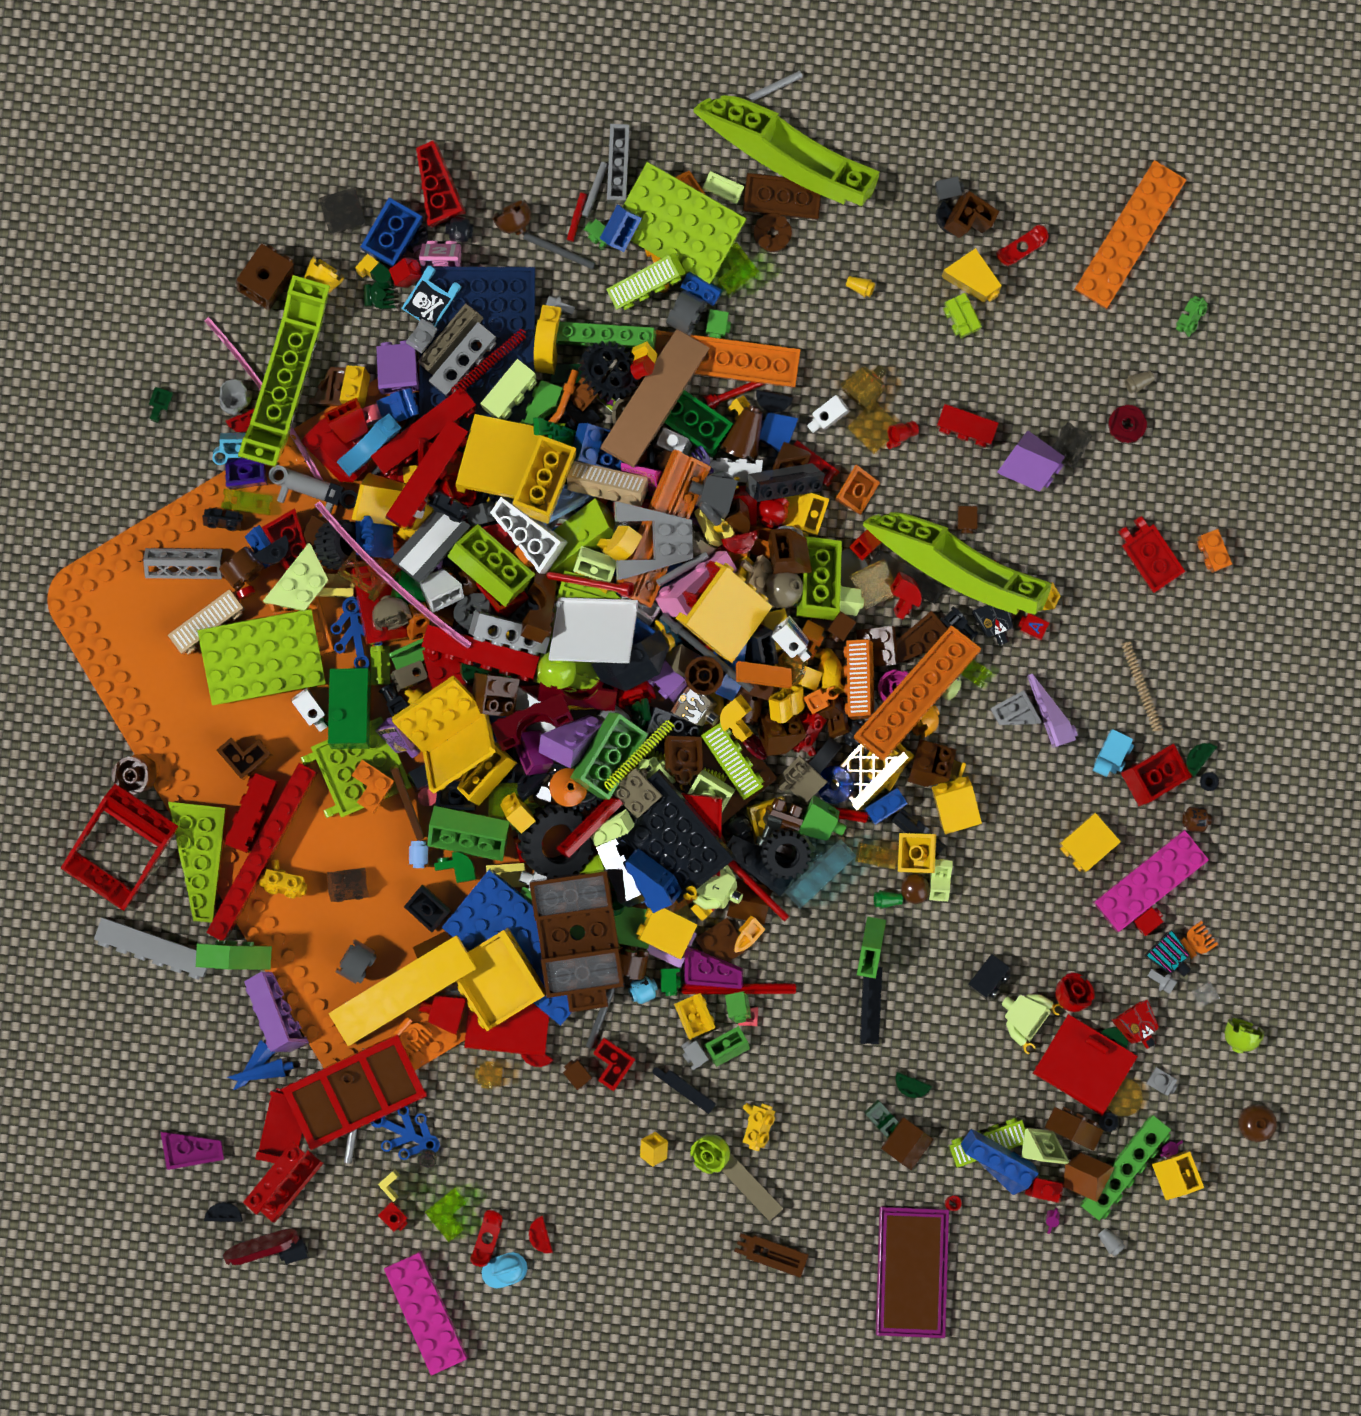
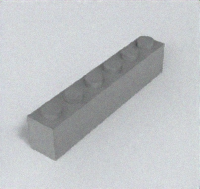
M101 918L94 937V940L98 941V945L109 948V945L117 947L116 951L127 954V952L134 953L135 958L145 961V958L153 960L152 964L160 967L166 964L171 966L170 970L181 973L182 970L189 972V977L198 980L200 977L206 976L208 968L195 967L196 949L107 918Z

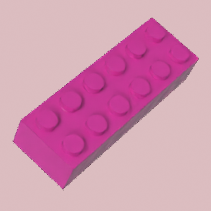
M1182 830L1095 899L1093 904L1116 932H1120L1208 862L1209 859L1189 834Z
M421 1251L386 1266L384 1271L430 1375H434L467 1360L468 1356Z

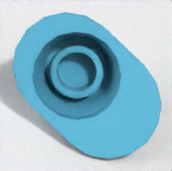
M514 1252L492 1258L487 1266L483 1267L482 1278L488 1286L496 1289L515 1284L525 1277L527 1262L524 1257Z

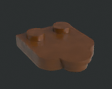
M665 736L666 771L670 775H674L675 781L679 785H687L691 782L693 776L698 775L703 768L702 737Z

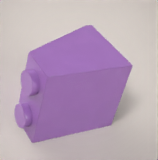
M407 340L400 341V344L392 345V342L381 343V346H376L378 389L381 394H392L411 388L412 392L419 391L417 351L406 343Z
M1027 430L997 473L1040 492L1044 486L1048 488L1053 481L1052 474L1054 472L1056 474L1059 473L1064 466L1061 462L1065 457Z

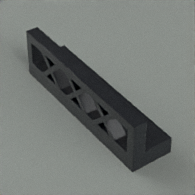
M878 967L876 979L864 976L862 978L860 1044H879L883 967Z

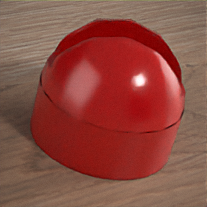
M949 1196L944 1204L949 1211H957L962 1203L958 1196ZM949 1202L956 1204L955 1207L950 1205Z

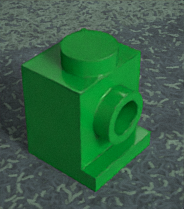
M661 969V992H665V996H677V988H681L680 976H676V973L680 972V969Z

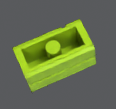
M966 292L944 303L945 308H943V312L947 319L951 318L953 322L951 328L955 336L959 335L960 338H964L982 328Z

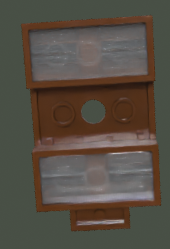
M608 870L531 880L529 885L539 936L546 997L567 995L569 1012L608 1007L606 989L624 987L625 984ZM574 925H580L585 929V936L580 940H575L570 935V929Z

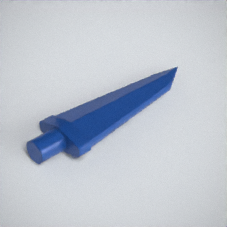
M262 1040L258 1042L244 1071L265 1064L275 1053L270 1051L266 1042ZM238 1081L233 1090L246 1085L248 1081Z
M282 1058L226 1078L240 1082L286 1077L285 1071L294 1069L292 1062L283 1063Z

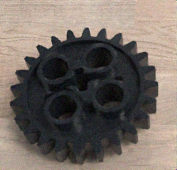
M601 341L599 344L594 343L592 346H589L581 355L582 358L579 363L582 365H580L578 370L583 372L579 377L585 378L582 384L589 385L587 391L594 390L593 396L597 393L600 394V399L606 396L608 402L612 398L614 401H617L619 398L623 400L626 395L629 396L636 388L639 380L633 377L630 369L634 358H629L631 352L625 353L624 346L619 349L618 343L612 346L611 341H608L606 345ZM614 359H616V360H617L616 364H615L614 367L611 369V371L609 372V375H608L607 378L604 380V382L601 383L602 378L604 377V375H605V374L607 373V371L609 370V367H610L611 364L614 362Z

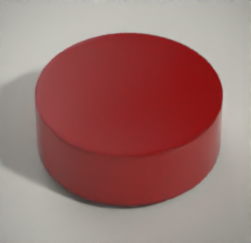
M250 585L236 592L237 599L242 600L255 593L254 587Z

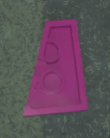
M688 946L685 950V984L742 989L743 968Z
M160 1132L167 1170L225 1160L222 1140Z

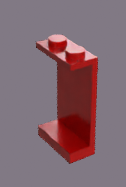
M281 1088L270 1091V1102L259 1150L255 1157L256 1160L275 1163L292 1142L298 1147L300 1145L302 1131Z

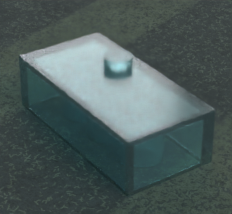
M839 839L824 854L820 852L813 859L815 863L790 885L784 893L801 909L856 857V854Z

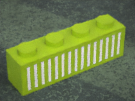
M676 253L606 290L616 310L623 308L625 311L633 307V302L638 299L640 302L650 297L649 293L653 291L655 293L661 292L666 289L664 285L668 283L673 285L681 281V276L686 273Z
M721 723L702 734L701 737L742 799L745 800L763 788L762 783L764 781L758 772L754 774L751 767L753 764L749 758H744L740 753L743 749L737 740L733 742L729 735L732 733L729 728L724 731Z
M1017 1117L1006 1120V1124L999 1127V1124L987 1127L988 1131L981 1133L980 1130L977 1131L1007 1149H1012L1023 1145L1026 1129L1021 1119L1017 1120ZM962 1137L951 1140L952 1144L948 1145L957 1168L977 1161L964 1153L961 1142L964 1140Z

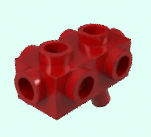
M805 709L804 713L799 715V718L806 732V737L792 750L797 753L800 751L806 752L812 757L816 754L812 745L827 720L819 715L818 712L812 714L810 710Z

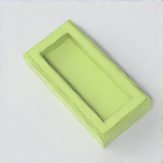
M710 171L702 190L737 205L745 186Z

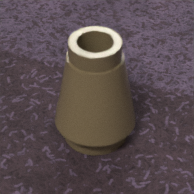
M1151 371L1130 375L1124 380L1125 386L1129 393H1137L1153 382L1154 376Z

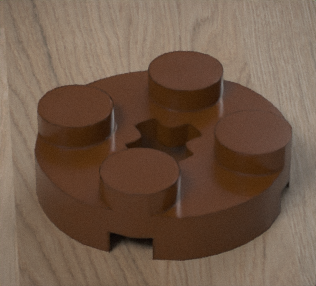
M779 214L764 215L758 219L754 227V240L766 252H779L791 240V226L787 219ZM771 228H774L775 231H778V234L775 235V238H771V235H767V232H769Z

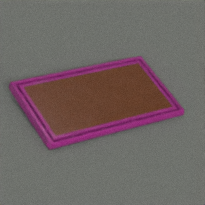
M885 1206L879 1208L876 1335L925 1338L946 1337L948 1209Z

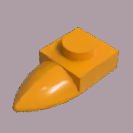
M750 916L739 928L741 933L737 938L734 952H741L749 948L765 931V928L755 917Z

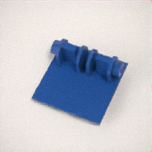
M364 516L362 521H355L356 542L370 557L391 559L394 556L393 526L373 523L371 516Z

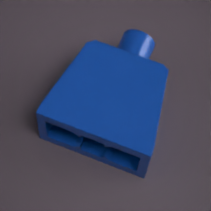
M767 413L765 420H762L760 441L780 452L784 442L790 443L798 418Z

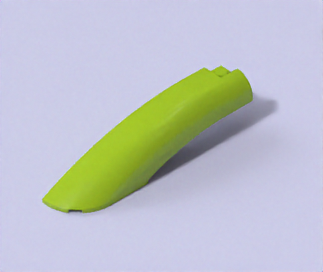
M722 95L719 99L713 100L708 98L700 102L693 110L705 123L744 153L774 172L815 193L841 204L850 201L863 206L865 201L870 199L874 192L880 171L843 157L820 145L780 118L777 112L740 97Z
M890 512L889 515L883 516L877 514L863 522V526L908 563L933 579L970 598L1015 615L1020 610L1035 615L1038 610L1042 611L1046 604L1052 583L1015 571L995 562L959 540L948 531L947 527L909 514Z

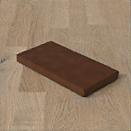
M747 173L743 212L779 214L785 217L811 220L819 219L820 194L802 187L785 177Z

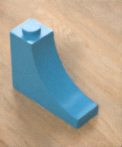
M388 413L376 422L371 430L351 450L338 459V465L350 477L372 460L370 457L372 454L394 439L401 426Z

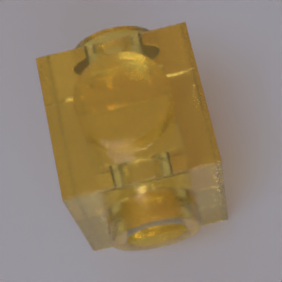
M485 1061L484 1064H480L479 1068L476 1067L474 1079H478L477 1084H481V1088L493 1089V1086L500 1087L504 1067L496 1066V1062Z

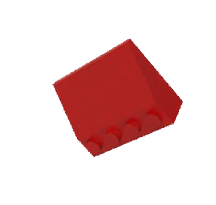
M393 562L378 564L392 578L397 572L402 570ZM370 565L353 568L351 575L366 646L409 638L407 624L393 630H388V627H382L383 631L375 628L372 617L373 608L381 601L382 597L391 595L392 587Z

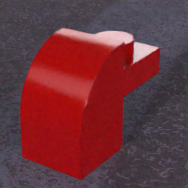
M899 571L890 589L894 596L900 598L894 608L896 617L903 620L905 615L911 612L912 604L917 607L920 606L922 597L916 581Z

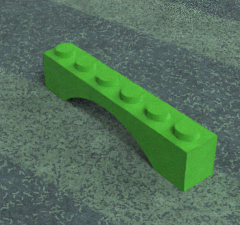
M541 380L539 386H535L532 397L534 399L532 403L529 402L527 405L526 419H522L520 423L534 426L533 418L545 419L555 413L563 395V388Z

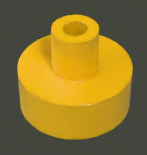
M408 688L404 693L409 697L407 704L410 705L421 698L424 692L419 688L415 692Z

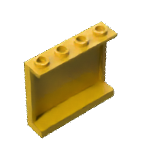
M475 414L456 480L457 491L465 493L466 489L514 499L540 436L534 435V426Z
M715 562V565L720 568L716 576L686 616L679 612L675 619L720 657L733 663L772 606L767 602L768 598L765 595L755 592L757 590L756 587L744 582L746 579L739 573L734 574L733 567L727 563L722 565Z
M508 927L468 952L477 969L456 981L460 994L465 995L468 1000V1007L477 1014L479 1025L483 1029L485 1028L486 1031H489L546 995L545 986Z

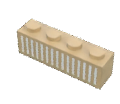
M574 461L567 476V489L577 493L641 507L648 492V477Z
M229 589L168 634V637L181 654L187 653L189 655L197 649L196 645L200 643L197 629L224 625L231 619L235 621L243 615L242 611L245 608Z

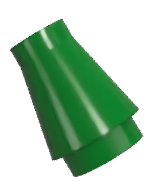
M882 890L874 892V906L879 907V909L902 905L903 903L902 893Z

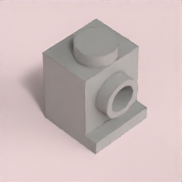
M690 1039L681 1045L685 1051L682 1054L688 1064L693 1063L691 1066L692 1070H695L709 1060L696 1040L692 1042Z

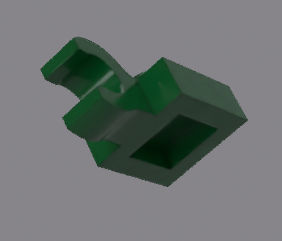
M158 387L154 388L149 402V406L154 407L149 418L151 421L158 423L162 410L168 412L174 395L173 392Z

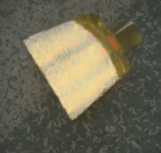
M880 365L872 372L863 366L843 381L840 387L847 396L869 413L885 390V385L881 378L887 372Z

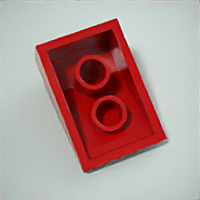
M1174 743L1121 772L1138 806L1152 802L1192 777Z

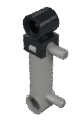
M280 465L272 467L269 471L270 480L277 486H281L277 499L280 503L285 502L288 490L290 489L325 501V508L330 514L334 505L339 507V504H341L347 510H354L358 494L353 490H345L344 487L328 483ZM277 471L284 472V478L280 481L275 479ZM348 495L355 497V502L352 505L345 503V498Z

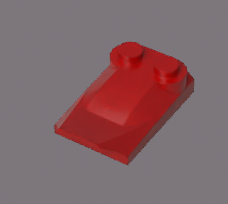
M325 417L301 440V443L341 483H353L369 467L368 463H366L349 477L338 465V459L356 444L352 440L344 443L331 429Z

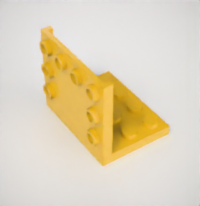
M454 675L392 717V722L423 752L428 786L433 794L444 789L449 783L459 779L465 772L475 768L480 762L490 758L496 752L489 715L480 714L474 696Z

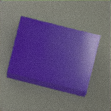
M245 458L230 459L225 463L226 487L229 490L267 485L265 464Z

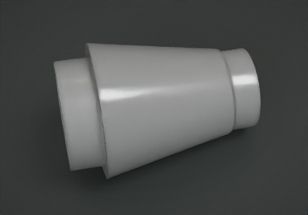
M1107 1228L1098 1234L1108 1253L1114 1257L1126 1247L1123 1244L1124 1241Z

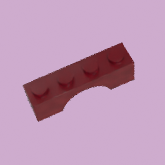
M600 680L591 689H576L575 692L564 691L573 690L571 686L557 689V686L551 685L550 688L540 682L538 701L540 702L549 699L553 695L562 693L567 706L615 711L618 688L600 682Z
M561 693L553 695L540 703H534L531 707L524 710L516 711L508 717L500 718L491 723V727L501 750L504 751L520 744L523 731L533 723L546 722L558 728L574 720Z

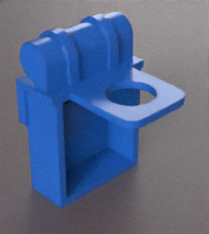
M411 388L390 394V396L376 401L382 418L389 413L396 422H400L419 414V394L417 392L412 393Z

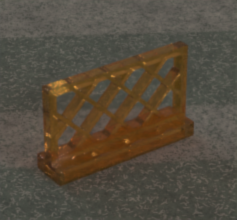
M393 531V540L401 543V546L394 547L395 554L408 540H404ZM354 550L337 574L370 594L368 598L375 602L388 583L377 572H373L372 567L365 561L357 562L355 557L356 551ZM378 558V560H374L392 578L400 569L391 559L383 560ZM359 566H367L369 573H360ZM347 567H354L356 574H349L345 569ZM370 577L372 581L371 586L363 583L362 578Z

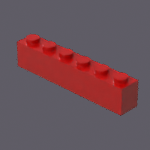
M465 390L461 392V395L456 391L370 457L385 477L388 474L392 476L399 471L398 467L403 463L406 465L414 459L413 455L418 452V438L432 442L437 438L448 419L459 425V421L462 418H469L476 412L474 409L477 406Z
M448 419L385 517L403 530L413 526L417 519L414 516L417 511L422 512L427 502L425 499L428 494L433 495L438 487L435 485L438 479L442 480L448 472L445 468L449 462L451 464L454 463L459 455L456 453L459 447L463 448L467 443V430Z
M427 625L421 647L425 648L424 652L434 655L436 651L444 653V658L454 660L455 657L462 658V663L472 666L473 662L481 664L480 668L491 671L493 667L500 669L499 673L507 676L514 673L518 675L517 679L524 681L534 678L539 656L504 646H497L487 641H477L473 637L460 634L471 642V646L467 649L441 628Z

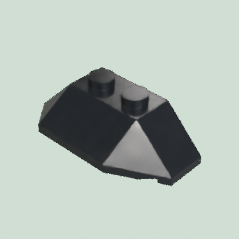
M658 630L632 643L629 663L595 662L592 666L600 682L623 691H628L661 673L669 645L661 630Z

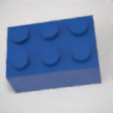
M388 198L360 246L362 251L393 267L403 257L408 245H410L418 228L424 221L423 217L395 200Z

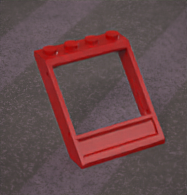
M114 784L102 799L60 869L125 911L137 895L179 826L117 784ZM103 811L157 846L133 889L78 853V850L92 831Z

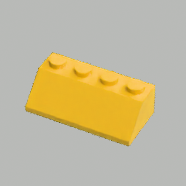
M540 435L512 504L530 518L549 524L576 457V448Z

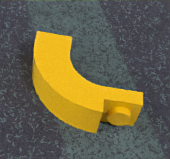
M542 305L534 341V368L536 372L555 374L558 359L556 340L562 312L561 307Z

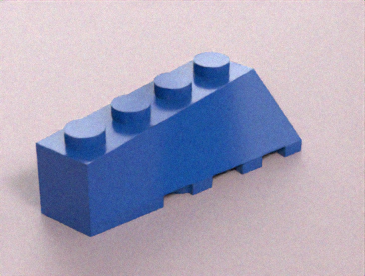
M973 1129L969 1131L961 1142L964 1153L977 1160L1012 1195L1028 1189L1039 1174L1033 1162L1021 1158L1020 1155Z

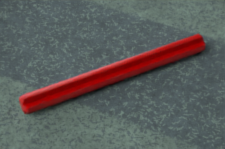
M794 983L743 984L742 989L691 984L682 985V994H733L743 991L746 994L796 993V984Z

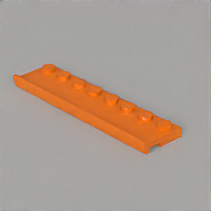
M673 450L648 509L689 519L699 496L689 492L691 482L695 481L702 484L711 466L693 457H689L679 450ZM642 521L638 530L642 538L635 551L626 560H654L652 521ZM669 566L617 580L616 584L623 583L624 581L632 582L634 584V592L629 599L638 600V603L652 608L660 589L656 580L666 574Z

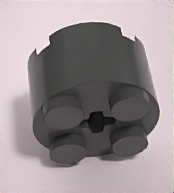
M683 290L675 301V306L673 310L671 309L666 323L691 336L695 328L694 324L698 325L703 314L700 311H704L707 302Z
M473 593L464 596L463 599L457 601L453 614L456 622L465 634L473 638L474 636L468 632L475 610L498 616L492 604L483 593ZM495 625L490 626V627L488 628V631H489L491 628L494 629V628H495Z
M354 939L353 944L355 946H349L340 961L341 969L337 968L335 972L355 984L357 982L361 984L366 976L365 969L367 966H372L376 959V954H374L375 950Z

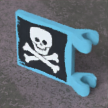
M428 266L401 309L419 321L424 319L436 327L448 306L460 291L461 286L454 282L448 293L429 281L436 270L432 266Z

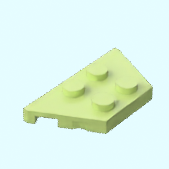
M310 543L307 544L263 600L265 604H274L280 607L305 611L327 584L328 578Z

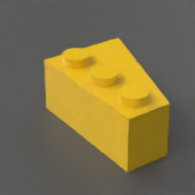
M495 741L496 752L490 758L480 762L475 768L465 772L457 787L469 801L478 806L517 764L505 750H501L500 745Z

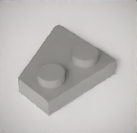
M1024 690L990 708L999 726L1042 723Z

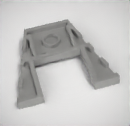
M614 502L615 522L652 521L654 560H617V580L693 559L692 520L621 502Z

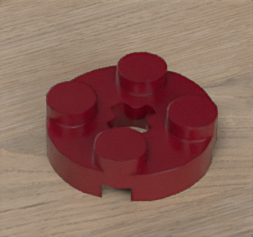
M1134 405L1118 407L1109 417V433L1118 442L1126 444L1136 442L1144 435L1147 428V421L1143 412ZM1129 419L1133 426L1125 429L1122 422H1126Z

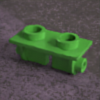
M1197 296L1190 298L1184 309L1190 314L1189 316L1181 314L1176 323L1177 331H1184L1187 337H1190L1191 333L1195 332L1200 317L1204 316L1207 311L1208 304L1204 298L1200 299Z

